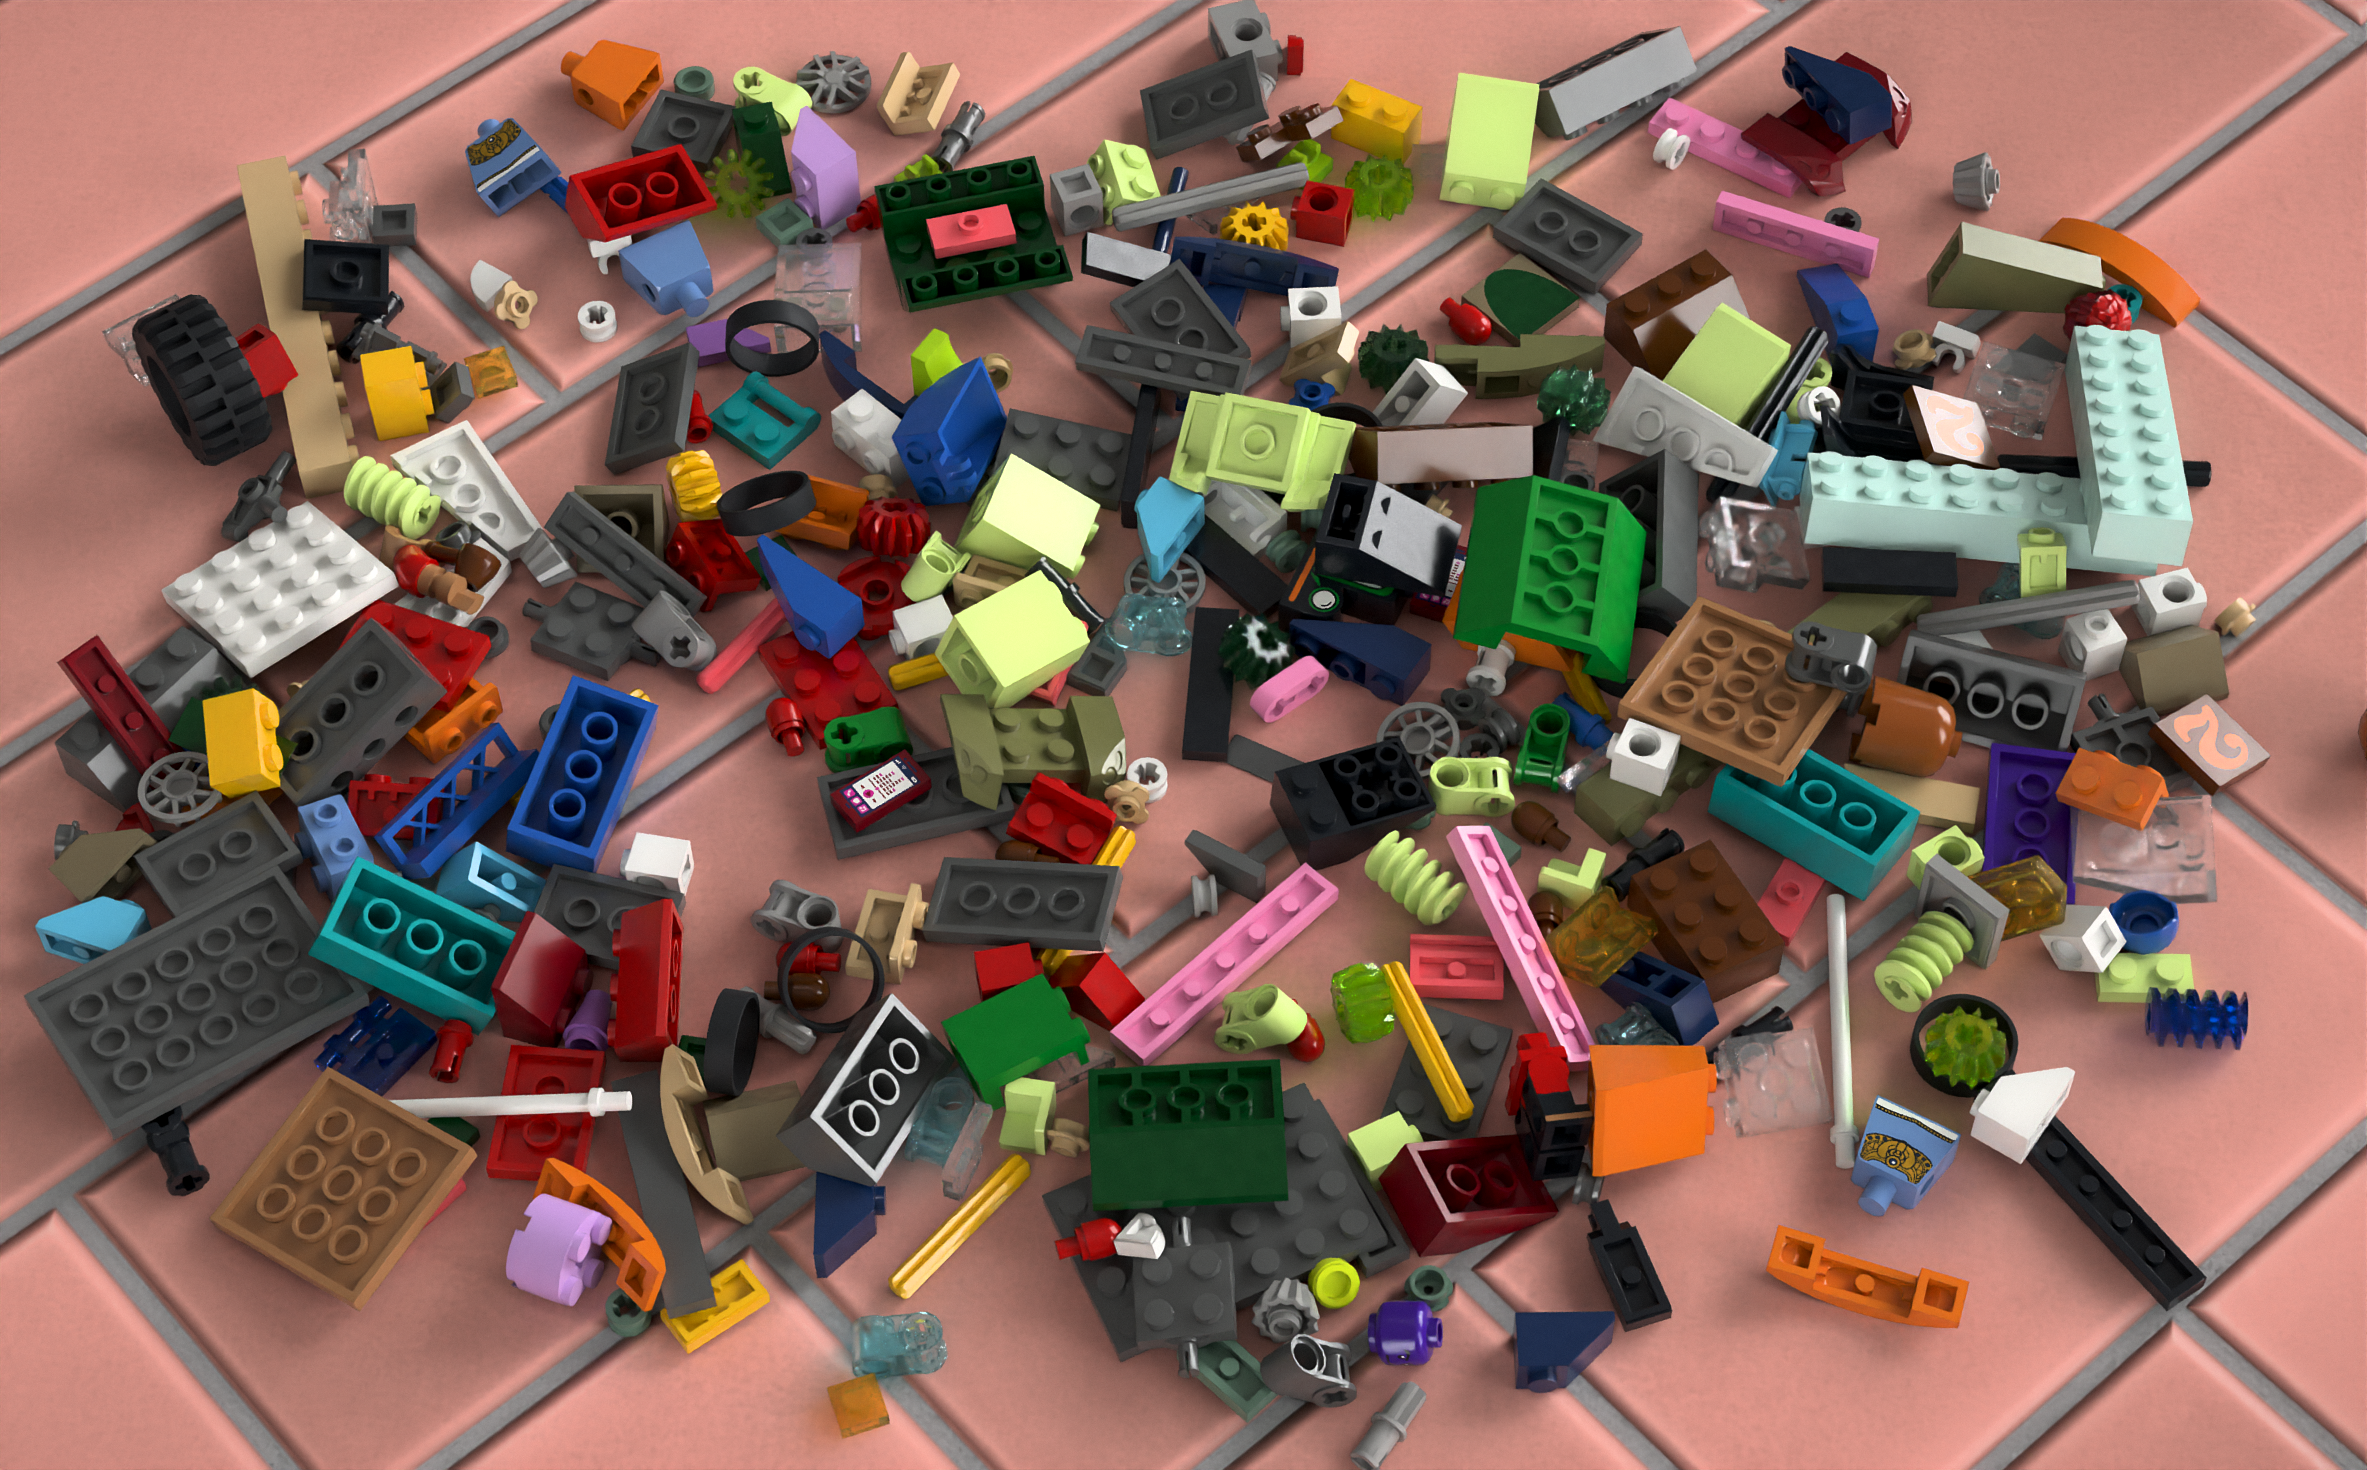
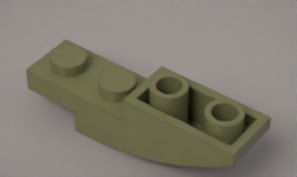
M1520 334L1519 347L1459 344L1435 345L1434 363L1444 366L1461 386H1476L1475 399L1523 397L1560 389L1585 380L1602 371L1605 337Z

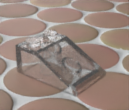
M861 243L778 245L774 300L791 302L805 308L816 318L819 325V334L826 330L855 352H862ZM774 323L778 354L797 350L811 340L809 336L795 327ZM819 339V353H821L820 339Z
M2211 795L2160 797L2143 831L2070 806L2073 882L2123 894L2147 890L2159 893L2167 898L2169 902L2173 901L2176 904L2217 902Z

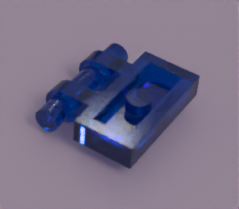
M379 995L369 1006L356 1011L352 1015L354 1021L340 1035L333 1034L323 1044L325 1050L313 1061L322 1072L327 1067L333 1068L337 1063H340L342 1065L336 1070L337 1072L383 1096L438 1040L433 1029L401 1007L388 1020L384 1018L392 1009V1006L387 999ZM367 1033L372 1035L359 1049L355 1047Z

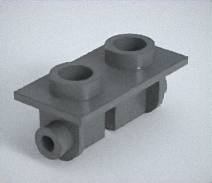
M367 322L360 333V337L363 340L352 353V357L361 361V354L411 346L415 363L424 362L428 387L421 388L422 390L430 389V386L447 367L443 360L437 358V352H429L410 341L407 343L401 341L400 336L382 328V324L378 322L374 325Z

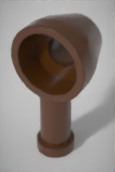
M432 540L424 548L425 554L437 562L455 566L454 573L463 576L467 580V589L473 592H478L496 576L502 565L500 560L491 552L470 543H464L460 549L444 546L440 542Z

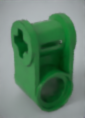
M1546 703L1532 711L1524 744L1520 747L1513 785L1521 786L1525 782L1550 787L1552 793H1559L1565 767L1570 729V717L1563 707ZM1543 731H1552L1554 734H1546Z
M881 707L867 713L838 717L831 720L824 730V741L827 745L825 764L833 773L883 763L904 749L910 755L913 754L912 743L902 713L896 707ZM840 729H843V739H839ZM846 753L850 754L849 763H846Z

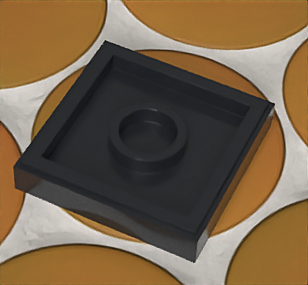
M304 240L302 310L388 315V244Z

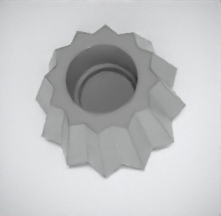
M1984 152L1956 163L1952 183L1955 201L1959 204L1984 211L1990 209L1994 194L1999 193L2000 175L1998 169H1993L1991 157L1988 153Z
M537 528L519 554V557L543 588L577 576L576 571L568 562V560L575 556L570 548L556 537L551 540L543 529Z
M1285 1277L1282 1281L1274 1280L1269 1289L1264 1291L1252 1308L1255 1313L1251 1321L1252 1324L1259 1327V1334L1261 1336L1270 1337L1274 1343H1286L1298 1334L1310 1336V1334L1319 1331L1317 1320L1320 1316L1314 1294L1309 1291L1308 1285L1301 1284L1298 1279L1290 1280Z

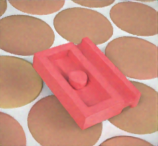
M1410 934L1409 979L1418 997L1503 1000L1504 958L1492 936Z

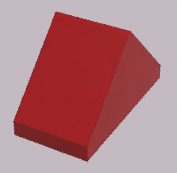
M1105 952L1067 956L1048 980L1052 989L1058 986L1061 987L1070 1004L1071 1011L1109 1032L1145 1001L1142 994Z

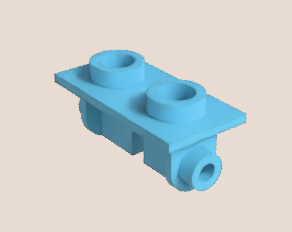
M1781 411L1777 427L1772 429L1769 437V445L1779 451L1759 484L1771 507H1776L1779 497L1783 500H1793L1795 495L1800 494L1806 462L1794 460L1806 459L1807 453H1812L1818 436V432L1815 430L1816 425L1812 421L1801 420L1799 424H1791L1786 412Z

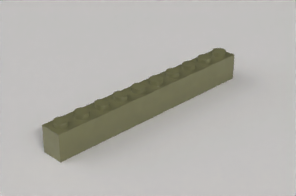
M1841 592L1800 623L1808 621L1817 622L1827 627L1863 633L1875 641L1877 648L1881 645L1886 647L1893 643L1901 633V630L1912 622L1917 624V616L1930 613L1933 607L1931 602L1932 596ZM1793 627L1787 633L1793 634L1795 627ZM1814 635L1810 636L1809 642H1814ZM1680 744L1677 763L1662 795L1658 796L1610 779L1611 761L1577 786L1574 813L1612 847L1625 836L1631 838L1642 829L1646 820L1657 812L1664 813L1675 804L1678 797L1689 788L1696 789L1709 778L1711 772L1724 762Z

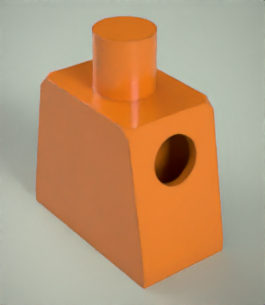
M608 40L598 41L585 57L569 51L561 62V73L569 76L571 79L575 102L622 131L626 129L664 82L660 53Z

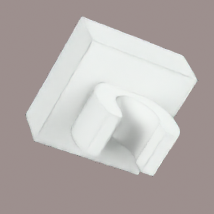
M631 235L605 243L587 239L589 251L593 258L598 257V266L603 274H608V258L614 255L619 256L618 250L632 245Z
M1938 321L1932 335L1937 346L1935 348L1937 355L1932 362L1938 366L1944 354L1952 353L1956 356L1953 371L1960 373L1965 366V356L1975 359L1981 345L1979 336Z

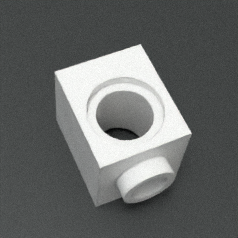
M1338 286L1288 289V306H1280L1281 331H1289L1290 348L1341 325L1342 318Z
M2188 567L2139 580L2140 602L2131 607L2147 636L2189 625L2199 626L2203 610L2207 606V596L2203 586L2195 582Z
M942 595L892 611L894 629L888 633L895 654L897 656L903 654L907 661L936 651L953 619Z
M2108 609L2086 612L2066 619L2058 652L2070 669L2086 672V681L2119 670L2128 638Z
M1629 718L1622 734L1615 732L1607 748L1606 758L1612 760L1610 779L1661 796L1677 763L1681 736Z
M636 832L632 848L624 850L620 864V874L625 876L628 881L685 893V895L694 869L690 841Z
M2064 904L2039 935L2059 970L2102 973L2127 942L2106 906Z

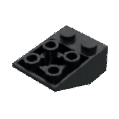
M1334 473L1315 541L1314 574L1445 597L1462 525L1378 481Z
M1400 737L1275 771L1270 798V806L1300 865L1306 862L1316 871L1351 860L1378 844L1389 833L1395 830H1402L1436 809V804Z

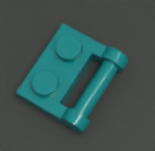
M757 371L750 373L745 379L743 386L708 415L713 423L712 431L769 470L809 437L821 422L820 413L811 407L803 408L769 385L768 378ZM760 398L794 421V423L787 427L753 403Z

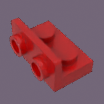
M721 519L680 522L677 524L667 546L666 557L676 573L707 596V599L700 607L702 612L712 611L719 594L756 590L761 577L735 537L726 533Z
M1038 772L1032 780L1028 794L1008 824L1006 834L1018 841L1034 843L1035 846L1041 847L1044 855L1058 857L1059 863L1092 865L1112 832L1117 814L1111 811L1102 801L1087 798L1070 789L1064 781Z
M365 774L364 781L350 780L347 806L363 837L374 838L433 778L409 777V784L391 783V776ZM433 798L427 803L426 823L437 824L441 820L443 799ZM403 827L392 838L394 840L413 841L414 828Z

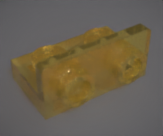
M2039 855L1967 876L2009 909L2001 942L2057 926L2065 921L2067 885Z
M1605 885L1546 937V944L1562 976L1598 988L1658 934V930L1653 918L1621 908L1614 889Z

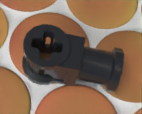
M181 1106L142 1125L141 1128L147 1133L146 1139L149 1148L158 1155L162 1167L168 1176L166 1181L168 1192L173 1196H186L202 1189L209 1181L210 1174L204 1165H199L189 1140V1128L183 1121Z

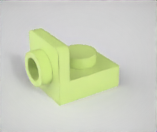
M2040 527L2028 530V534H2018L2020 597L2024 598L2066 591L2067 546L2062 533H2055V530L2051 528Z

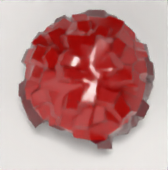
M2111 289L2096 293L2089 292L2073 298L2070 304L2066 305L2064 308L2065 323L2062 328L2064 334L2071 342L2074 326L2088 327L2091 325H2101L2110 330L2129 331L2132 317L2127 309L2126 299H2122L2120 295Z

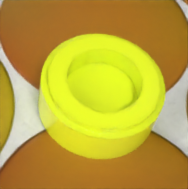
M1341 1258L1321 1260L1308 1276L1309 1291L1314 1294V1298L1321 1305L1331 1309L1342 1308L1351 1303L1356 1297L1360 1286L1359 1276L1355 1268Z

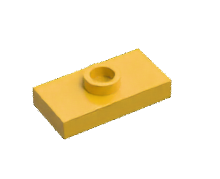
M740 1259L711 1278L717 1303L716 1307L669 1319L666 1307L660 1310L662 1321L687 1354L770 1302L769 1293L743 1259Z

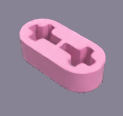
M1306 656L1262 684L1254 692L1250 700V706L1265 722H1275L1320 692L1328 681L1329 671L1315 657Z

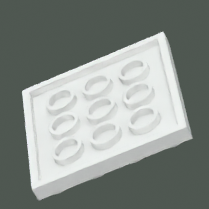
M309 501L288 510L287 518L283 522L276 523L273 521L264 528L255 530L246 539L225 551L217 553L208 562L190 573L181 575L175 582L161 590L167 604L250 679L399 586L393 571Z

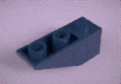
M1792 46L1785 48V66L1782 68V75L1786 85L1791 89H1795L1805 100L1808 107L1816 111L1827 122L1829 128L1834 133H1838L1849 145L1892 127V95L1871 74Z
M1293 619L1290 622V651L1294 652L1301 659L1306 656L1315 657L1338 678L1352 681L1370 690L1376 697L1382 700H1390L1400 706L1405 705L1430 671L1432 644L1394 625Z

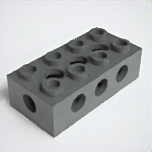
M370 618L278 711L279 726L275 728L276 734L298 743L280 777V788L298 807L335 795H342L344 797L349 792L350 780L360 781L448 691L392 632L373 618Z

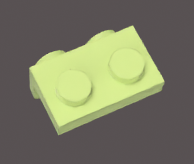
M1104 139L1096 152L1089 157L1087 164L1090 165L1103 194L1104 224L1110 226L1113 224L1112 210L1115 207L1161 196L1146 149L1136 145H1127Z

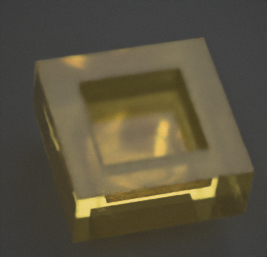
M504 346L463 358L465 366L469 367L472 385L478 399L518 387L516 373Z
M875 1373L827 1387L828 1397L842 1439L890 1424L889 1414Z

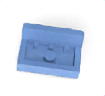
M335 795L298 807L300 832L294 834L295 845L300 850L303 860L309 858L313 865L310 871L318 893L326 892L331 904L344 876L357 856L374 864V857L342 795Z

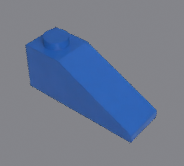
M1838 264L1797 270L1796 276L1816 327L1828 334L1829 341L1825 351L1831 366L1830 352L1840 343L1852 345L1860 355L1873 362L1879 328L1866 296Z
M762 534L757 539L760 566L796 638L806 649L810 651L816 650L830 659L865 626L862 599Z

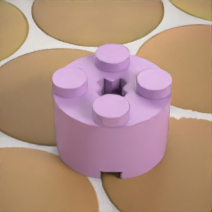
M545 1193L540 1194L529 1204L523 1214L531 1217L525 1232L516 1229L512 1237L506 1261L507 1279L515 1281L511 1284L515 1288L565 1306H574L586 1287L594 1289L601 1280L604 1262L599 1260L601 1246L606 1242L611 1232L612 1219L602 1215L600 1212Z

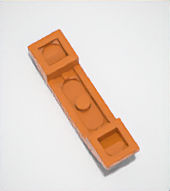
M2062 217L2039 240L2047 244L2101 257L2103 273L2122 284L2137 289L2144 296L2141 308L2174 328H2177L2200 303V297L2192 287L2166 262L2136 241L2105 226L2086 220Z
M556 1158L546 1159L533 1199L545 1193L610 1217L612 1219L611 1232L606 1242L601 1246V1250L620 1268L616 1284L644 1312L651 1311L666 1273V1266L662 1251L649 1228L622 1199L597 1180Z
M1778 1225L1766 1271L1777 1279L1819 1300L1866 1316L1915 1326L1958 1328L1969 1281L1921 1268L1918 1276L1825 1249V1238Z

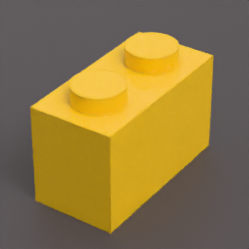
M1353 79L1348 81L1332 103V106L1338 107L1344 120L1331 128V138L1399 166L1404 165L1421 141L1422 106Z
M406 346L361 354L364 384L378 440L385 441L429 433L427 415L435 414L430 389H421L428 387L423 361L415 363L412 347Z
M254 688L203 700L210 786L229 798L247 795L256 790L259 792L272 789L273 787H280L279 770L283 768V756L276 741L275 728L279 726V713L274 702Z

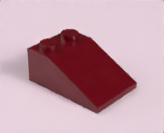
M1517 1134L1406 1143L1378 1178L1419 1257L1459 1253L1553 1218L1559 1212L1543 1181H1532Z

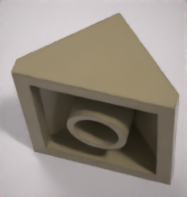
M663 484L574 486L576 494L666 564L669 519ZM577 554V573L599 572Z
M2189 625L2126 642L2119 671L2140 710L2153 707L2157 715L2162 716L2176 712L2206 694L2214 701L2228 698L2229 689L2219 632Z
M796 1080L745 1091L740 1096L727 1095L702 1101L717 1167L738 1178L740 1182L806 1167L776 1137V1134L801 1098Z

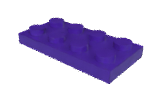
M1991 743L1988 760L1982 850L1985 858L1981 870L1980 887L2004 906L2058 912L2064 904L2075 905L2080 809L2059 802L2055 793L2076 753Z

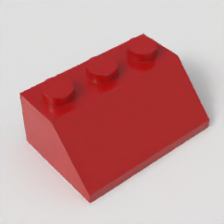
M682 144L570 175L565 201V209L582 238L604 243L717 210L718 205Z
M661 899L622 913L621 929L613 930L612 949L613 956L619 957V973H612L610 978L611 1002H617L616 1019L608 1020L607 1041L609 1047H614L620 1062H662L665 1048L672 1044L678 1047L684 927L673 899Z

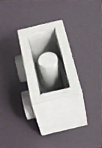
M863 389L831 411L832 438L835 446L870 474H881L890 477L894 488L899 487L910 478L892 440V435L901 422L899 417Z

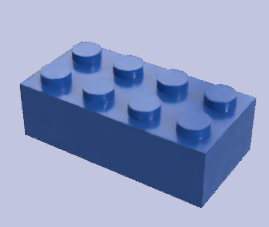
M573 675L508 825L506 852L551 868L553 864L596 873L655 732L659 705Z

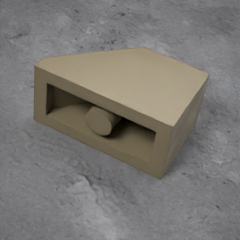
M140 828L80 835L72 844L63 849L59 858L52 864L49 870L82 903L102 896L119 900L143 875L136 865L134 855L155 845L158 841Z

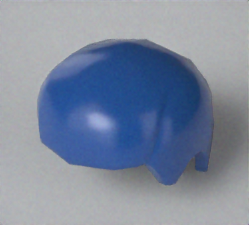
M2147 890L2126 893L2109 906L2110 914L2127 941L2122 947L2125 951L2141 955L2158 953L2167 948L2176 937L2179 928L2177 905L2173 901L2169 902L2167 898L2159 893Z

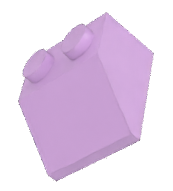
M806 105L800 109L791 150L793 163L791 177L795 184L797 196L794 203L813 220V223L818 228L825 230L856 212V208L861 202L856 152Z

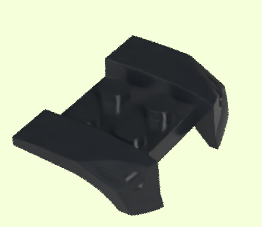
M1838 344L1830 352L1832 362L1831 386L1843 390L1844 396L1840 418L1828 406L1820 405L1822 420L1821 438L1826 452L1831 451L1842 456L1861 458L1879 456L1886 460L1903 462L1921 460L1922 451L1903 394L1911 385L1932 390L1934 377L1879 365L1864 358L1852 345Z

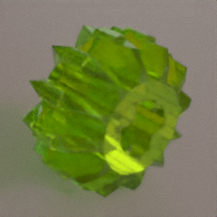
M730 149L727 151L728 165L720 157L713 159L715 166L721 170L719 174L712 171H706L705 173L706 178L717 180L716 186L707 187L712 195L720 194L715 200L718 204L717 210L723 208L729 202L727 217L734 218L740 205L744 218L752 217L750 203L763 211L766 205L759 198V195H774L773 189L762 187V182L773 180L774 174L772 172L759 174V171L767 163L764 158L757 159L750 166L753 157L751 150H744L739 163L738 154L734 149ZM739 173L740 177L748 178L749 187H743L746 192L742 195L739 190H733L730 187V181H736L733 176Z
M1386 153L1381 159H1375L1368 154L1365 162L1354 161L1351 171L1347 172V177H1345V188L1355 189L1354 208L1357 216L1362 217L1368 214L1373 222L1377 217H1384L1390 222L1394 214L1404 215L1407 205L1411 204V199L1414 196L1411 169L1405 168L1402 165L1401 158L1389 161Z
M1373 962L1350 965L1343 970L1333 973L1330 992L1333 998L1332 1006L1336 1013V1020L1340 1024L1341 1033L1352 1044L1373 1042L1392 1033L1396 1015L1393 1010L1394 1001L1391 998L1390 986L1385 981L1384 973Z
M1960 1006L1953 1011L1952 1016L1941 1012L1936 1018L1935 1025H1931L1926 1033L1925 1062L1934 1064L1933 1071L1935 1077L1949 1075L1951 1087L1956 1085L1959 1080H1965L1972 1090L1977 1085L1979 1079L1989 1083L1994 1078L1996 1070L2003 1066L2006 1058L2004 1050L2007 1042L2006 1033L1996 1031L1998 1026L1996 1018L1982 1020L1979 1008L1972 1015H1966Z

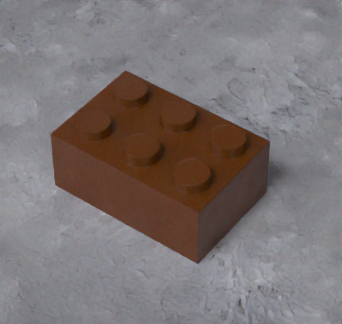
M1711 839L1631 875L1627 907L1666 963L1705 980L1712 1003L1779 973L1785 942Z

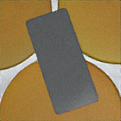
M1236 734L1228 745V756L1225 763L1273 783L1275 771L1300 765L1304 762Z

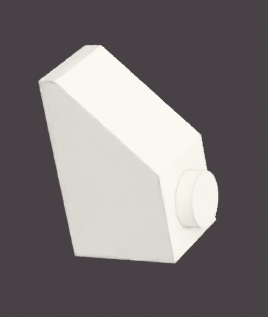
M1415 358L1372 413L1381 421L1383 426L1444 424L1468 392L1444 366Z
M2068 1067L2000 1077L1991 1092L1983 1089L1974 1101L1970 1114L1975 1116L1970 1135L2022 1164L2068 1097L2075 1071Z

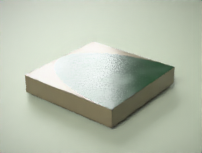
M1518 253L1464 293L1461 298V305L1467 303L1470 306H1475L1490 320L1492 329L1513 346L1519 347L1520 334L1535 335L1546 333L1579 308L1580 298L1523 254Z

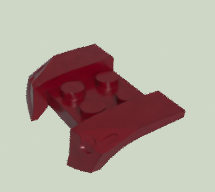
M1845 52L1835 62L1871 74L1892 95V127L1884 130L1883 133L1890 144L1899 149L1912 123L1910 99L1887 73ZM1803 98L1778 118L1767 113L1741 133V138L1786 166L1812 193L1818 196L1833 195L1846 191L1843 183L1842 161L1875 136L1872 135L1849 145L1838 133H1834L1829 128L1827 122L1816 111L1808 107Z

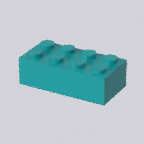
M1810 749L1807 750L1782 787L1726 764L1716 776L1707 811L1862 901L1867 899L1910 847L1920 815L1919 810Z
M357 856L343 878L308 955L446 1021L452 1019L463 1021L471 1026L472 1033L479 1036L496 1011L491 985L516 932Z

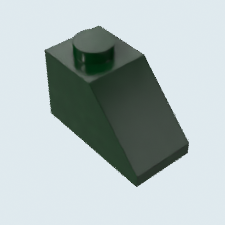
M772 101L732 109L736 144L752 201L792 193L781 133Z

